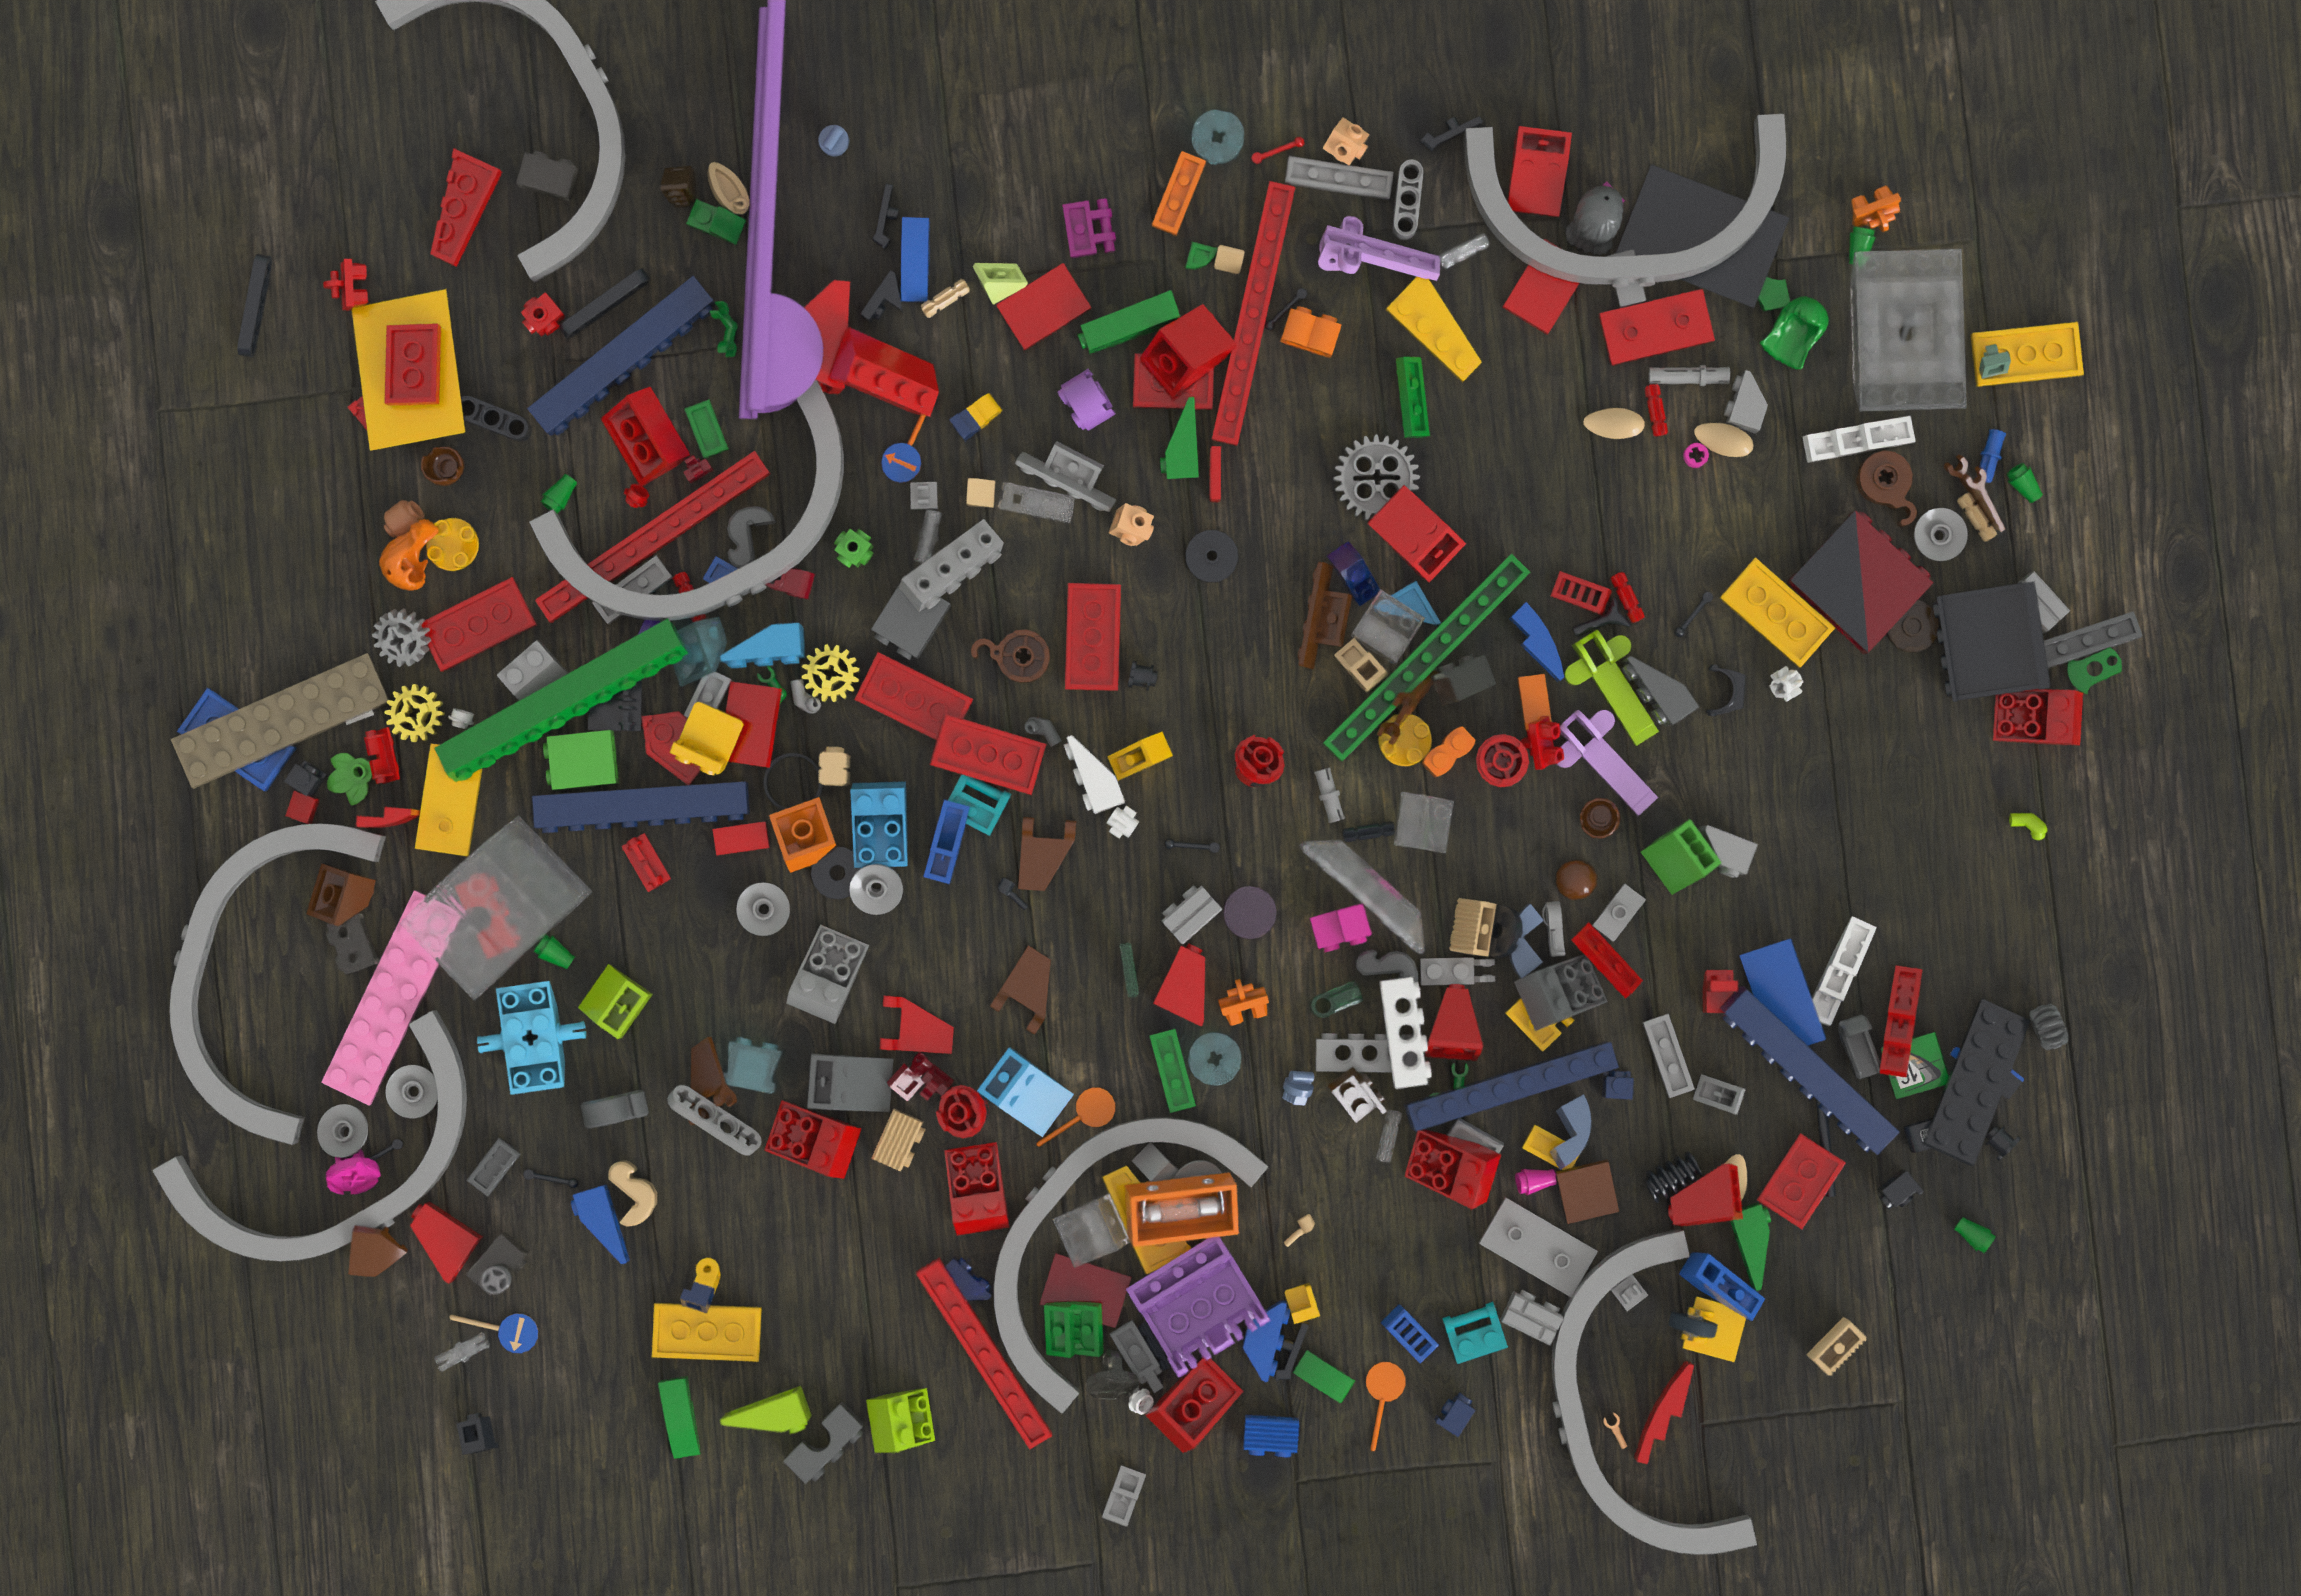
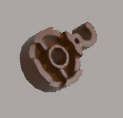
M1892 451L1877 452L1861 463L1856 477L1858 491L1864 499L1875 504L1888 506L1892 510L1904 509L1907 516L1905 519L1897 522L1898 527L1909 525L1915 520L1917 515L1916 507L1912 502L1905 499V495L1912 485L1913 477L1911 467L1906 459ZM1881 471H1883L1885 474H1889L1890 479L1888 485L1885 481H1879L1878 477L1882 476L1880 474Z
M1027 629L1016 630L1007 635L998 646L984 638L975 641L971 648L972 657L977 659L979 648L988 646L991 658L997 661L1002 673L1010 680L1018 683H1031L1041 678L1047 671L1050 663V650L1045 640L1036 632ZM1022 649H1026L1027 654L1031 655L1030 661L1026 660V664H1021L1020 659L1016 658L1017 653H1021Z

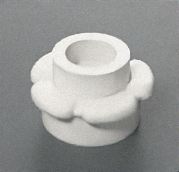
M453 709L452 715H448V718L452 720V725L455 727L467 729L468 725L474 724L472 721L473 713Z
M1147 1389L1134 1391L1129 1397V1409L1138 1414L1147 1413L1152 1408L1154 1402L1152 1396L1149 1395L1150 1392Z

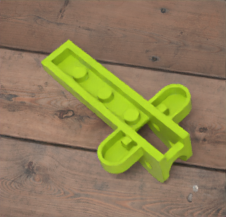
M1595 630L1573 644L1572 647L1580 659L1566 668L1564 672L1566 682L1570 685H1579L1592 677L1635 746L1658 733L1659 731L1615 663L1630 652V640L1625 636L1619 635L1606 642L1601 633ZM1591 639L1594 640L1606 659V662L1598 667H1595L1583 644Z

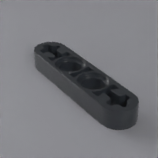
M256 254L254 258L237 347L238 355L253 357L256 352L272 270V257L268 255Z
M643 268L638 269L565 320L559 326L560 331L566 339L574 337L646 286L651 281L650 277Z

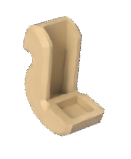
M621 1160L610 1167L608 1177L611 1182L636 1202L620 1221L622 1225L634 1226L645 1221L652 1214L657 1205V1191L648 1180L632 1176L637 1171L636 1165L630 1161Z

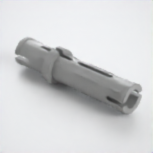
M1706 365L1693 368L1649 367V385L1699 384V386H1706V384L1730 383V367L1712 368L1706 367Z

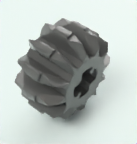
M2052 1004L2036 1007L2037 1009L2030 1012V1020L2041 1047L2046 1050L2062 1047L2061 1045L2068 1042V1034L2057 1007Z

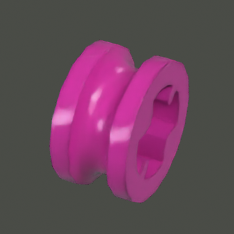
M1700 443L1691 444L1685 449L1683 454L1685 463L1692 468L1701 467L1707 462L1709 457L1707 448ZM1691 449H1696L1698 453L1702 452L1703 458H1699L1701 462L1696 463L1695 459H1690L1689 454L1693 453Z

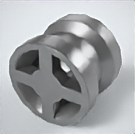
M492 1266L483 1273L481 1279L482 1286L485 1291L491 1294L501 1293L509 1287L512 1278L511 1273L504 1266Z

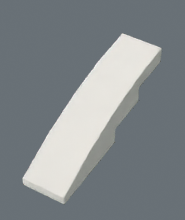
M1911 416L1864 423L1858 426L1840 428L1802 437L1807 463L1916 442Z
M1853 916L1840 937L1812 997L1820 1022L1826 1026H1831L1841 1001H1844L1853 977L1857 975L1877 928Z

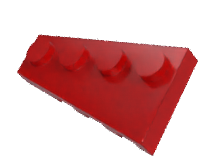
M453 149V163L451 171L449 170L447 190L441 203L442 213L440 220L437 222L430 254L457 267L502 171Z

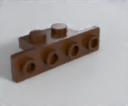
M1318 562L1317 568L1313 572L1314 585L1312 594L1308 598L1309 611L1307 620L1303 624L1304 637L1302 646L1298 651L1299 666L1312 670L1315 666L1319 644L1343 647L1352 595L1329 591L1333 566L1325 562Z

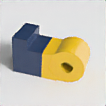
M988 393L961 413L950 418L949 421L962 439L966 441L989 424L992 419L1002 412V409L991 394Z
M712 1258L702 1259L696 1265L697 1276L691 1291L684 1289L680 1297L682 1306L708 1313L721 1276L718 1263Z

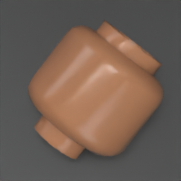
M401 500L385 512L384 520L386 524L384 528L391 537H399L409 532L412 524L422 520L424 513L414 501Z

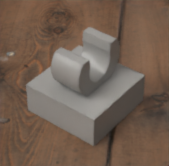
M937 482L910 483L911 510L938 509Z
M1633 1274L1620 1281L1611 1289L1626 1311H1629L1648 1296Z

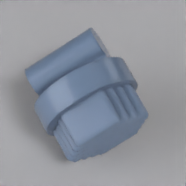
M830 125L821 131L819 145L827 155L839 156L847 150L849 137L842 127Z
M1290 1071L1289 1077L1285 1078L1283 1084L1284 1093L1282 1098L1293 1105H1305L1314 1089L1312 1084L1314 1073Z

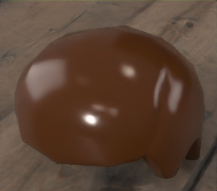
M449 446L434 447L428 455L422 457L420 470L424 477L435 485L448 486L455 483L463 474L464 460L457 450Z
M1595 798L1588 801L1580 812L1582 830L1592 838L1603 839L1612 835L1620 824V814L1616 804L1607 798Z
M1580 859L1571 860L1562 864L1556 872L1555 884L1564 897L1571 900L1583 899L1591 895L1596 888L1598 875L1594 867L1586 861Z

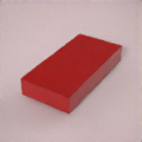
M1212 446L1210 448V501L1220 502L1221 446Z
M766 821L713 829L717 856L770 848Z

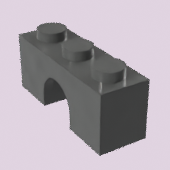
M843 1401L821 1422L830 1433V1443L826 1447L816 1448L803 1439L783 1461L805 1484L810 1479L814 1482L818 1480L826 1471L823 1466L829 1460L833 1463L838 1460L845 1452L842 1447L848 1441L853 1444L863 1434L860 1429L865 1423Z

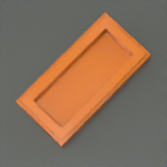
M1545 674L1518 677L1525 730L1529 729V723L1539 720L1541 716H1549L1550 722H1552Z

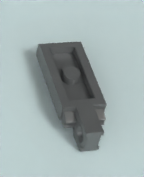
M1133 1319L1112 1331L1110 1336L1136 1379H1139L1141 1384L1148 1382L1154 1393L1164 1388L1157 1376L1162 1372L1159 1367L1160 1365Z

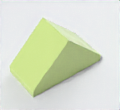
M975 263L973 265L974 271L993 305L1021 290L1028 284L1017 264Z

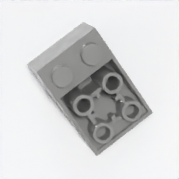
M820 925L789 990L786 1004L835 1024L869 945Z

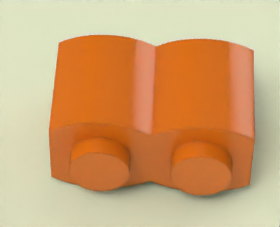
M1297 306L1296 310L1291 309L1280 342L1331 358L1341 328V324L1336 323L1337 319L1329 315H1322L1321 318L1311 315V310Z
M1459 727L1451 731L1444 738L1440 746L1428 752L1422 761V765L1433 777L1443 775L1451 769L1457 758L1464 756L1472 749L1476 740L1464 727Z

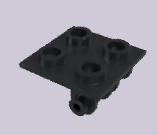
M642 679L636 682L635 686L631 689L622 690L614 694L609 701L598 703L589 708L588 730L641 731Z

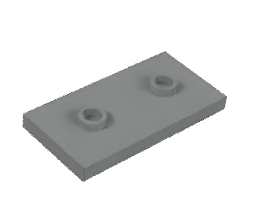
M1506 1197L1479 1241V1244L1570 1297L1574 1294L1598 1252Z

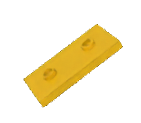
M2078 322L1971 334L1976 387L2084 375ZM1996 344L1999 353L2008 351L2011 359L2008 373L1982 379L1979 367L1981 359L1984 357L1983 353L1986 352L1985 346Z
M1757 558L1750 562L1720 597L1724 603L1798 668L1808 660L1835 629L1829 621Z
M431 744L415 849L469 856L482 768L474 772L470 778L455 782L446 774L434 749L439 745Z
M655 1303L652 1357L759 1362L762 1307L710 1305L706 1314L684 1307L682 1304Z

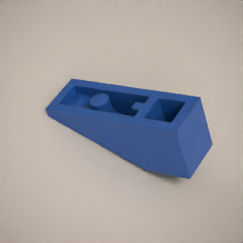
M601 1185L574 1194V1200L571 1201L574 1215H579L580 1221L621 1264L630 1261L608 1185Z
M1692 1252L1679 1273L1680 1276L1698 1290L1749 1321H1753L1765 1300L1763 1296L1707 1253Z

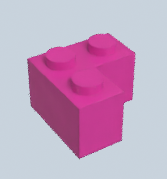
M1363 904L1353 905L1309 918L1317 948H1324V952L1339 949V943L1349 941L1350 945L1367 942L1366 936L1372 935Z

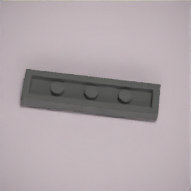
M2134 611L2045 640L2048 668L2141 638L2143 635Z

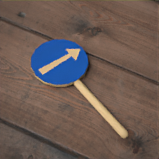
M515 1313L502 1321L500 1326L456 1315H450L449 1317L454 1321L499 1331L498 1337L501 1345L512 1353L529 1351L538 1339L536 1322L525 1314Z

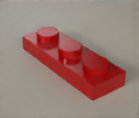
M1589 922L1571 939L1624 998L1631 995L1643 981Z

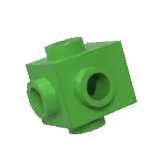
M851 529L847 533L843 531L834 543L837 546L835 551L839 554L837 559L848 568L852 564L857 568L861 564L865 566L874 554L871 551L873 545L869 543L871 537L860 529L856 533ZM852 542L858 545L855 552L848 550V546Z

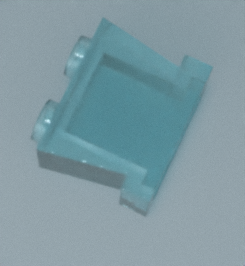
M736 1037V1041H729L728 1072L723 1073L726 1084L774 1094L777 1082H774L773 1078L783 1054L782 1050H777L778 1045L763 1042L762 1046L751 1045V1039Z

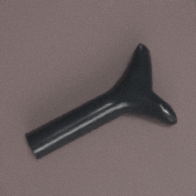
M1614 597L1606 614L1574 626L1572 630L1575 637H1578L1607 624H1618L1629 628L1631 624L1626 617L1618 612V601Z

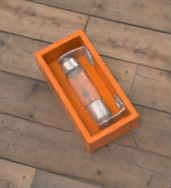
M1230 1172L1125 1185L1127 1235L1133 1247L1239 1234L1237 1186Z

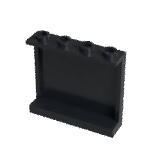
M2035 581L1937 596V602H1933L1935 618H1940L1941 628L1937 629L1939 644H1944L1945 654L1941 655L1943 671L1948 670L1949 681H1945L1947 697L1952 696L1953 702L2051 687Z

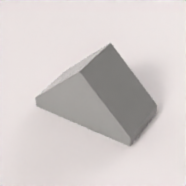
M1701 1074L1693 1100L1737 1115L1746 1089Z
M1151 1142L1132 1160L1151 1182L1174 1179L1179 1171Z

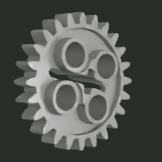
M1378 435L1374 436L1373 442H1370L1367 436H1364L1363 445L1355 440L1353 442L1355 450L1353 451L1351 448L1346 447L1345 452L1348 457L1339 456L1338 459L1343 463V466H1335L1334 469L1340 472L1341 475L1334 477L1333 481L1341 482V485L1335 489V492L1343 491L1344 495L1339 501L1348 500L1349 503L1346 510L1354 506L1356 508L1354 516L1357 517L1361 512H1365L1364 518L1368 520L1371 514L1375 515L1391 499L1386 497L1383 492V488L1387 484L1395 486L1397 491L1403 485L1410 491L1419 489L1417 485L1413 484V481L1420 479V476L1412 472L1419 466L1415 464L1410 465L1414 455L1406 457L1404 453L1408 447L1405 446L1399 450L1397 448L1399 440H1396L1391 445L1389 444V436H1386L1383 442H1379ZM1360 458L1367 459L1370 463L1369 471H1359L1356 466L1357 460ZM1385 458L1395 460L1397 465L1395 471L1390 472L1384 469L1383 460ZM1376 471L1381 477L1398 475L1400 480H1381L1378 485H1375V480L1354 481L1353 477H1371ZM1359 485L1369 487L1371 491L1369 498L1363 499L1358 496L1357 487Z

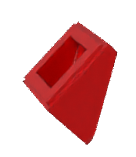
M294 791L286 816L306 824H312L320 799Z

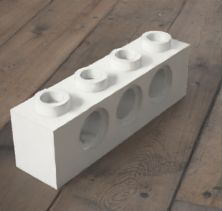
M1413 977L1379 981L1394 1088L1427 1084V1078H1431L1430 1063L1424 1062L1423 1051H1428L1426 1035H1421L1419 1026L1424 1024L1422 1008L1417 1009L1416 998H1420L1419 983L1413 982ZM1400 998H1406L1409 1001L1410 1007L1405 1013H1399L1395 1009V1003ZM1405 1024L1413 1028V1035L1407 1040H1403L1399 1036V1029ZM1408 1051H1413L1417 1056V1061L1412 1066H1405L1402 1061L1403 1055Z

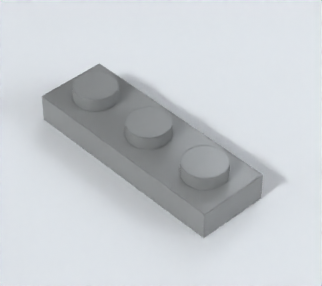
M655 556L616 584V586L629 591L650 595L673 577L658 556ZM594 601L592 602L608 625L622 616V614L606 609Z
M1669 1014L1642 1022L1668 1098L1695 1090Z

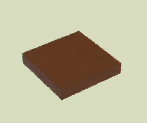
M1607 1159L1555 1172L1567 1224L1619 1212Z

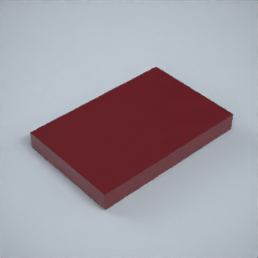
M1055 1253L1040 1305L1044 1306L1046 1303L1053 1302L1102 1303V1324L1116 1328L1127 1294L1126 1289L1129 1287L1132 1276Z

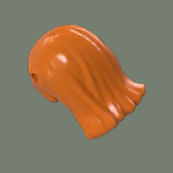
M428 519L415 522L410 526L409 532L392 540L382 551L379 566L385 578L394 586L408 591L418 590L423 587L426 578L424 570L428 560L420 562L419 555L425 544L438 534L439 529L433 522H430Z

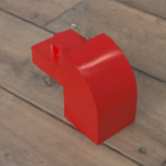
M1733 970L1705 971L1703 980V1013H1724L1720 1007L1733 995V991H1738V981H1733Z

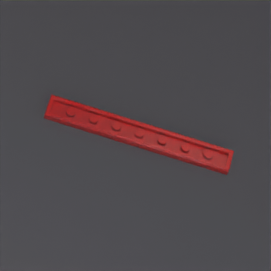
M940 1258L917 1270L916 1275L1029 1450L1052 1436L1051 1430Z

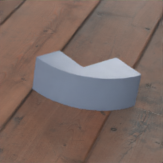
M1527 904L1519 912L1523 933L1516 943L1518 947L1509 955L1512 967L1519 978L1525 977L1543 963L1523 938L1544 921L1531 904Z
M1584 1094L1556 1111L1571 1136V1139L1549 1151L1560 1170L1579 1156L1590 1135L1591 1113Z

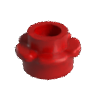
M631 484L629 488L624 490L625 501L634 508L646 506L649 492L643 486Z

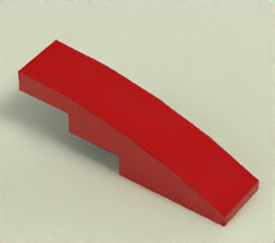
M1903 966L1895 967L1880 1074L1907 1078L1922 969Z
M1685 1361L1654 1404L1642 1430L1634 1455V1459L1637 1462L1648 1464L1654 1438L1664 1441L1670 1416H1682L1694 1368L1691 1362Z

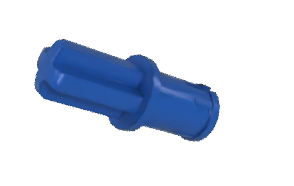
M1989 429L1985 449L1980 453L1982 456L1980 468L1985 470L1987 475L1985 483L1992 482L1997 462L2002 458L2000 452L2006 433L1995 429Z

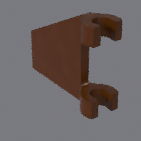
M1959 454L1955 456L1958 460L1956 468H1953L1950 463L1946 462L1944 464L1945 471L1959 478L1967 492L1971 493L1975 499V504L1979 505L1989 520V525H1992L2000 532L2004 531L2005 527L1985 489L1987 478L1985 470L1976 466L1974 469L1977 472V476L1972 480L1966 474L1968 462L1963 456Z
M1433 670L1412 692H1401L1396 696L1393 705L1397 707L1398 704H1404L1395 722L1381 724L1377 732L1379 737L1382 734H1388L1391 737L1388 743L1391 745L1396 743L1400 736L1399 727L1428 693L1439 672Z
M1023 817L1018 889L1046 890L1075 841L1077 821L1066 820L1064 839L1034 837V818Z
M1028 946L990 1005L992 1009L999 1012L1008 997H1011L1033 1011L1035 1015L1026 1030L1034 1035L1045 1020L1051 959Z
M706 1037L691 1048V1089L706 1099L714 1094L713 1100L716 1107H720L725 1102L727 1107H730L737 1102V1097L726 1084L712 1037ZM691 1103L690 1109H692L695 1103ZM698 1108L699 1115L704 1119H708V1111L704 1108Z

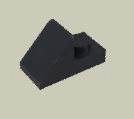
M891 270L861 312L862 318L869 323H872L874 319L878 321L886 310L884 306L886 302L903 313L897 277Z

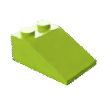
M798 1386L724 1414L720 1421L722 1425L777 1432L789 1430L791 1434L804 1429L812 1415L802 1387Z

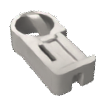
M1546 902L1542 909V918L1547 925L1549 954L1551 957L1565 956L1560 902Z

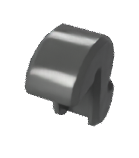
M752 506L736 511L729 519L728 534L737 545V548L735 550L729 549L728 557L731 564L737 569L755 561L751 527L777 523L772 513L762 507Z
M1366 950L1361 952L1356 959V968L1362 975L1399 973V978L1413 977V982H1418L1415 962L1406 953L1392 951L1387 952L1380 959H1376L1377 951Z
M1862 1014L1842 1020L1838 1025L1839 1036L1849 1058L1850 1068L1857 1079H1863L1880 1073L1881 1065L1868 1031L1872 1027L1867 1017Z
M643 1090L582 1102L580 1105L584 1126L587 1129L644 1117L649 1113Z

